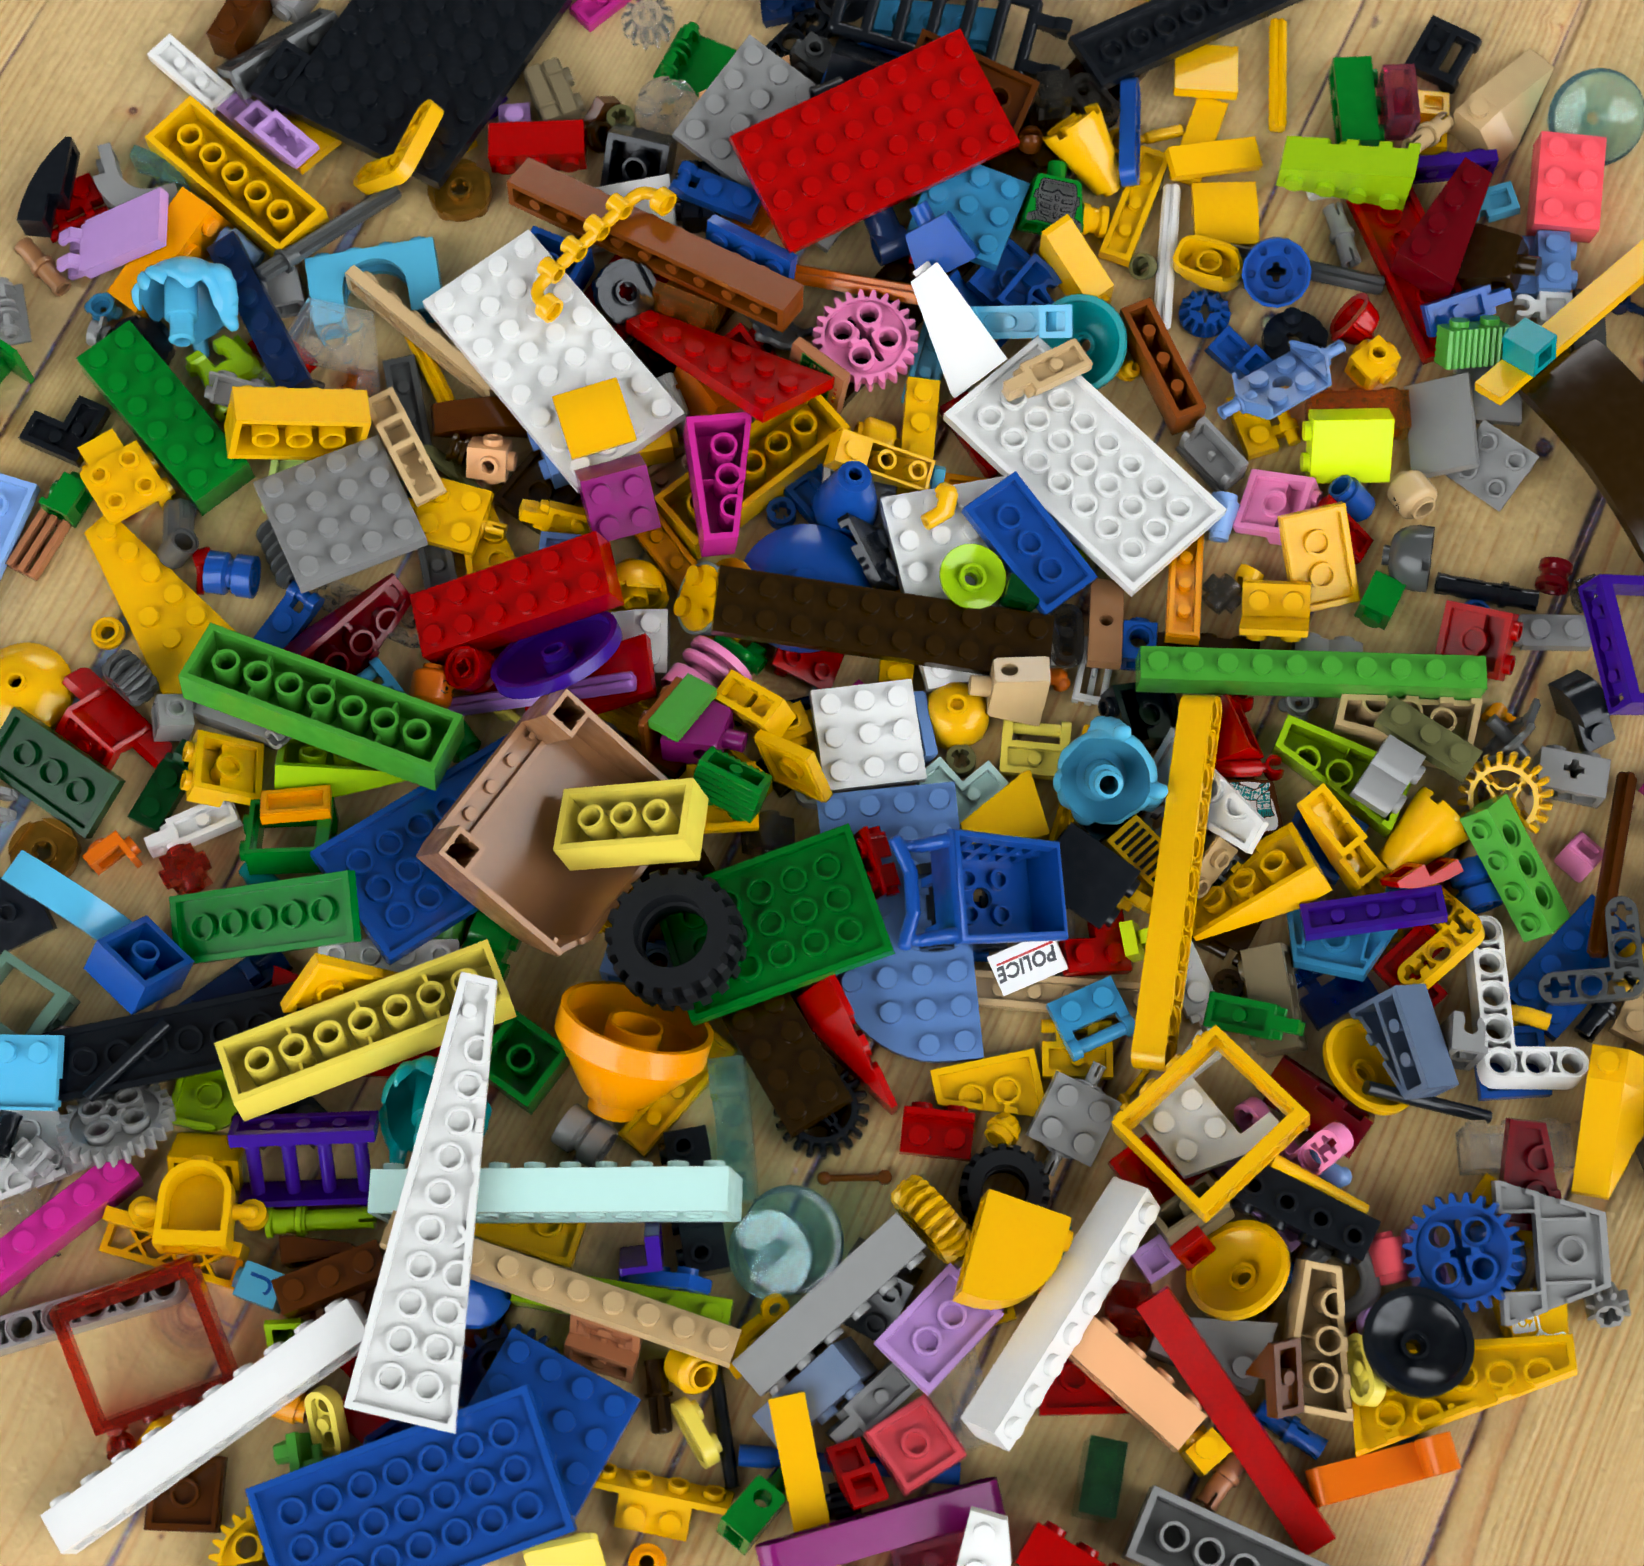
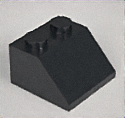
M617 123L607 134L600 186L665 174L672 176L678 141L672 138V135Z

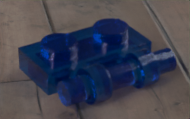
M1303 969L1295 970L1297 989L1304 987L1309 992L1308 995L1300 999V1005L1317 1031L1347 1015L1348 1011L1379 994L1368 976L1363 982L1335 976V979L1321 986L1316 978L1322 976L1323 973Z

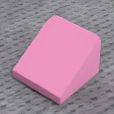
M1580 831L1556 856L1554 862L1572 879L1580 883L1602 860L1604 850Z

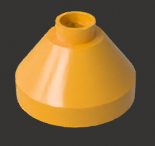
M589 981L569 987L562 995L554 1024L556 1034L583 1091L589 1096L588 1109L602 1119L620 1123L634 1120L637 1110L647 1108L699 1074L705 1068L714 1039L713 1029L708 1021L693 1026L688 1011H683L680 1006H675L673 1012L662 1010L658 1004L652 1007L644 1003L639 996L635 997L623 982Z

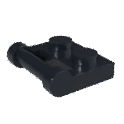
M1432 15L1406 60L1403 70L1437 85L1442 92L1453 94L1459 85V77L1472 54L1478 52L1482 45V40L1477 35ZM1455 42L1461 45L1462 48L1448 73L1439 69Z

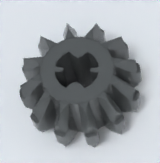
M121 649L116 654H112L106 660L107 662L101 666L102 674L109 682V685L132 706H140L144 702H148L154 696V693L160 689L157 678L151 673V670L130 650Z

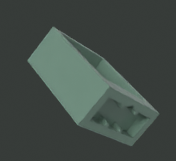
M4 950L0 955V985L11 970L16 968L54 994L24 1035H42V1033L50 1032L54 1028L62 1027L80 1004V1001L71 993ZM0 1023V1034L18 1035Z

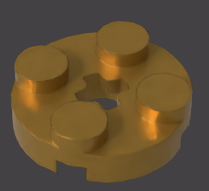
M468 159L460 160L440 190L427 185L430 203L438 213V216L445 221L462 222L484 216L488 211V205L493 194L488 173L476 166L475 162ZM458 185H463L464 189L468 190L463 195L452 193V191L457 190Z
M42 818V821L34 823L30 821L22 825L15 832L8 847L11 864L21 850L39 859L40 855L37 853V850L40 847L45 849L48 845H51V856L48 859L45 858L42 862L68 878L75 871L79 863L82 847L73 831L63 822L53 818Z

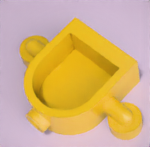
M194 1155L192 1160L185 1161L172 1168L160 1184L157 1202L151 1197L140 1196L135 1198L128 1207V1215L134 1225L139 1228H149L154 1225L152 1245L159 1254L232 1255L236 1220H239L246 1230L257 1231L267 1224L269 1218L268 1210L260 1200L249 1199L242 1204H237L236 1191L227 1174L214 1163V1158L208 1155Z

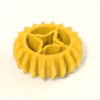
M1498 751L1496 753V763L1492 765L1487 759L1490 755H1484L1483 762L1485 767L1481 763L1476 762L1472 769L1477 775L1469 772L1465 778V781L1469 782L1470 785L1461 784L1458 787L1459 792L1468 794V797L1460 798L1457 801L1460 806L1469 805V809L1465 810L1461 816L1463 817L1479 803L1478 789L1481 781L1487 785L1486 789L1490 793L1491 798L1500 796L1499 790H1503V793H1505L1507 790L1511 791L1517 786L1518 789L1512 794L1513 796L1510 798V801L1524 828L1537 834L1540 828L1534 820L1546 823L1549 817L1541 812V810L1549 811L1554 806L1553 803L1543 800V798L1554 795L1553 789H1542V786L1550 781V777L1544 776L1538 779L1536 774L1543 767L1538 764L1530 770L1527 767L1532 759L1530 756H1526L1521 764L1517 763V751H1513L1510 754L1509 761H1506L1503 751ZM1507 770L1515 772L1521 777L1513 783H1505L1498 777L1494 778L1491 772ZM1528 784L1532 789L1534 797L1530 815L1524 810L1525 805L1520 799L1521 791Z
M912 1174L906 1180H902L891 1193V1201L894 1208L928 1245L929 1250L938 1259L942 1260L943 1263L955 1265L959 1260L962 1261L971 1231L959 1217V1214L921 1176Z

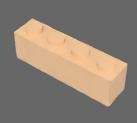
M1094 1316L1084 1331L1081 1341L1074 1347L1068 1359L1167 1448L1175 1453L1207 1417L1201 1411L1202 1405L1189 1392L1183 1395L1172 1386L1175 1380L1164 1369L1157 1367L1154 1370L1145 1362L1144 1359L1147 1355L1132 1342L1126 1345L1118 1338L1116 1334L1119 1331L1110 1321L1104 1317L1098 1320Z

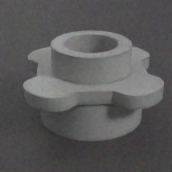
M101 316L99 321L91 320L86 332L87 345L93 346L110 334L113 328L108 325L106 316Z
M1286 696L1278 702V708L1281 712H1287L1291 716L1303 721H1307L1308 713L1319 705L1317 697ZM1300 701L1302 705L1296 706L1295 702Z

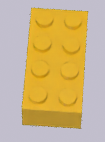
M250 385L232 386L224 423L228 459L312 460L362 440H367L371 426L367 390H354L352 388L321 389L318 387L287 388L278 386L272 388L253 387Z

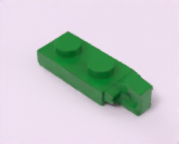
M1210 991L1203 1026L1212 1028L1217 1025L1222 1031L1270 1041H1282L1283 1033L1303 1037L1306 1022L1287 1018L1288 1009L1281 1008L1277 1004Z

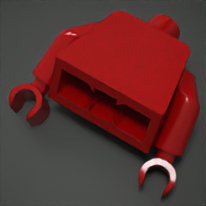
M1224 694L1219 696L1222 703V718L1215 769L1224 778L1260 777L1264 773L1268 780H1280L1285 770H1274L1270 766L1281 765V757L1271 755L1266 759V762L1262 763L1260 759L1264 755L1245 715L1246 712L1252 710L1254 698L1249 697L1245 699L1248 695L1231 696Z

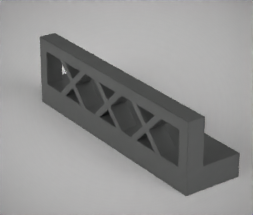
M319 8L218 66L216 69L221 77L231 80L239 98L246 100L253 96L250 94V87L284 39L311 55L338 17L333 10Z

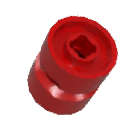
M459 646L453 649L445 662L444 673L446 680L450 686L475 694L498 691L490 674L491 667L498 654L482 651L470 646Z

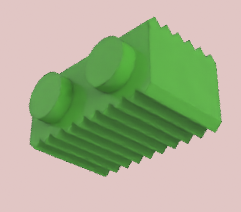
M1496 315L1480 316V321L1472 322L1463 317L1450 318L1449 323L1436 326L1437 338L1435 340L1437 344L1435 345L1434 361L1446 370L1494 366L1502 360V338L1506 330L1511 326L1501 321L1500 317Z

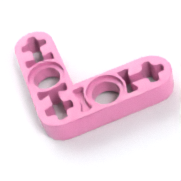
M1249 1097L1235 1107L1234 1118L1240 1129L1244 1132L1268 1112H1271V1110L1261 1099ZM1332 1122L1318 1131L1300 1148L1295 1141H1292L1279 1155L1282 1157L1286 1156L1291 1162L1319 1177L1352 1149L1354 1141L1352 1134L1346 1126L1339 1122ZM1334 1138L1336 1144L1330 1148L1327 1142ZM1310 1149L1318 1154L1321 1164L1312 1158Z

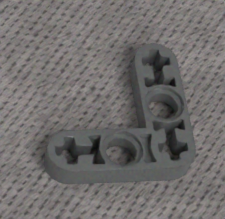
M1617 896L1608 901L1605 907L1610 967L1547 973L1540 980L1538 988L1541 998L1546 1003L1552 1006L1630 1001L1639 998L1643 994L1644 961L1639 913L1632 899L1626 896ZM1617 905H1625L1626 910L1632 911V914L1626 915L1627 929L1635 927V932L1620 931L1612 934V929L1620 930L1618 917L1611 916V912L1617 911ZM1621 939H1630L1635 943L1636 951L1630 957H1620L1615 952L1616 943ZM1627 974H1631L1633 980H1639V984L1633 986L1632 992H1626L1624 986H1613L1615 994L1608 995L1609 985L1606 975H1613V982L1624 981ZM1591 976L1599 978L1603 984L1601 992L1594 996L1585 994L1581 988L1582 982ZM1569 978H1576L1575 988L1578 997H1571V990L1560 991L1558 998H1553L1551 992H1545L1546 988L1551 987L1553 980H1558L1560 986H1571Z

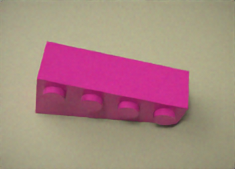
M747 412L686 417L683 438L701 557L735 554L739 536L752 416Z

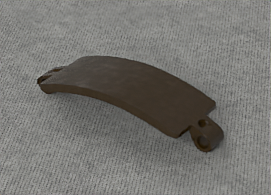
M1595 339L1570 353L1565 350L1517 392L1552 429L1587 472L1615 514L1640 559L1644 562V384L1612 351Z

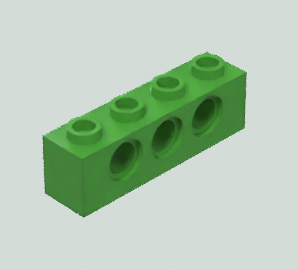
M1507 793L1478 803L1459 819L1524 942L1553 934L1571 917Z

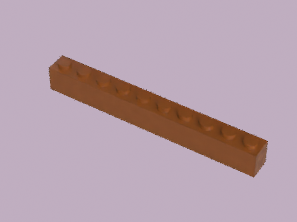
M529 157L507 180L510 205L580 238L586 233L583 230V224L588 216L596 214L602 218L608 212L606 202L611 195ZM634 206L628 218L618 220L611 227L608 236L604 240L594 243L622 258L630 259L629 261H634L637 264L641 263L658 275L782 333L803 309L804 285L796 280L776 273L764 265H759L736 252H731L708 239H703L680 226H675L654 214L647 213Z

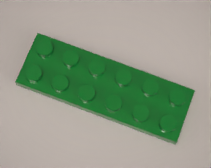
M355 870L169 897L172 939L194 960L193 964L362 941Z

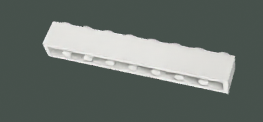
M1114 1176L1112 1177L1074 1237L1069 1250L1062 1256L1056 1270L1041 1289L960 1417L975 1437L1010 1452L1016 1440L1022 1436L1025 1426L1034 1411L1042 1404L1044 1395L1054 1379L1061 1373L1064 1363L1074 1347L1081 1341L1084 1331L1094 1315L1099 1312L1102 1302L1110 1289L1119 1280L1122 1270L1130 1257L1137 1251L1139 1243L1148 1228L1155 1222L1161 1207L1148 1188Z

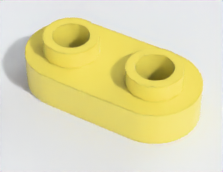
M1353 1333L1347 1337L1348 1374H1350L1351 1378L1350 1396L1358 1405L1375 1407L1385 1396L1386 1384L1377 1377L1366 1359L1362 1334Z
M320 1385L306 1396L304 1402L311 1441L313 1445L322 1444L323 1457L335 1456L343 1453L350 1444L344 1406L341 1396L336 1390L327 1385Z
M683 1396L671 1403L670 1407L673 1417L702 1467L708 1469L720 1462L719 1453L723 1451L722 1445L715 1433H708L702 1422L704 1414L697 1401L694 1399L689 1401L687 1397Z

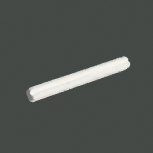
M1176 183L1166 184L1163 187L1157 256L1158 268L1154 293V305L1167 330L1171 327L1175 280L1173 255L1178 242L1181 189Z

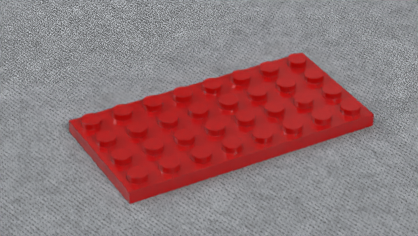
M961 28L735 133L729 138L778 236L789 253H796L1014 149L1020 143Z

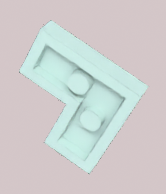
M941 757L925 768L926 781L916 782L917 785L955 781L959 827L964 819L1009 784L989 760L962 781Z

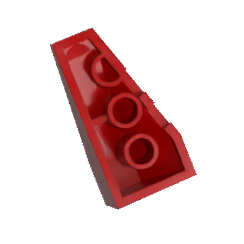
M836 975L828 976L824 980L817 982L796 998V1005L821 1047L844 1069L849 1070L850 1075L854 1079L858 1078L860 1085L890 1115L896 1113L898 1104L880 1066L876 1061L872 1062L870 1058L872 1052L865 1034L860 1029L856 1031L854 1027L856 1021L853 1015L855 1013Z

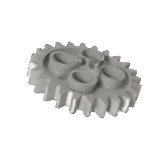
M159 1084L100 1095L93 1103L87 1098L77 1100L78 1105H68L66 1107L68 1114L60 1115L61 1124L56 1125L58 1131L57 1138L65 1157L71 1156L74 1164L82 1160L83 1166L88 1167L95 1162L97 1169H100L105 1162H110L113 1168L116 1167L118 1160L124 1159L127 1164L131 1163V1156L135 1154L141 1158L145 1157L144 1150L146 1148L156 1150V1140H167L165 1132L174 1129L172 1122L176 1121V1110L167 1089L161 1090Z

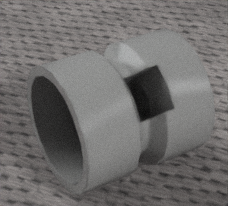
M577 1103L561 1119L554 1130L551 1142L567 1153L575 1150V1158L587 1167H595V1162L602 1161L615 1143L619 1132L606 1122L599 1121L594 1123V1115Z

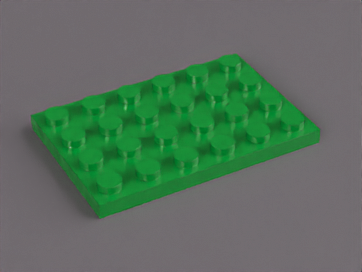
M849 823L703 876L704 879L711 877L717 881L721 889L726 890L743 918L742 924L747 932V941L743 943L747 953L745 961L738 962L741 972L737 979L730 977L726 982L730 988L723 995L719 991L711 995L713 1002L705 1006L700 1001L695 1002L694 1010L688 1011L689 1018L693 1026L824 980L828 976L838 975L895 954ZM678 913L666 917L659 922L673 967L690 961L699 953L707 937V924L701 916L692 913Z

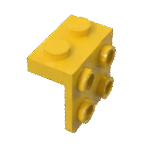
M137 440L82 469L80 472V478L108 523L112 525L123 521L155 502L164 511V504L168 500H173L171 496L176 494L168 478L165 476L161 479L156 472L160 467L150 451L144 453Z

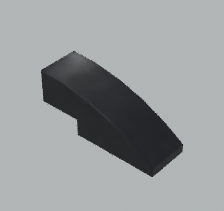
M64 137L52 149L37 169L27 187L16 219L26 236L51 237L56 210L70 209L80 152L72 137Z

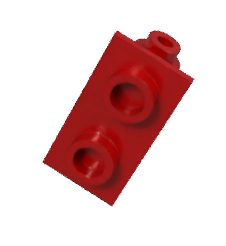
M864 826L854 834V838L875 898L878 900L885 894L886 897L895 896L900 893L898 887L901 886L895 863L882 864L881 859L892 856L886 833L881 831L880 826L869 829L868 826Z

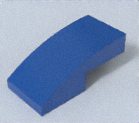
M1229 325L1204 350L1230 374L1235 372L1239 380L1273 361L1257 344L1251 347Z

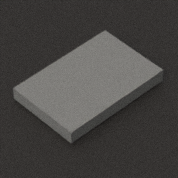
M1466 372L1404 386L1411 470H1419L1427 478L1479 468L1480 462L1471 375Z

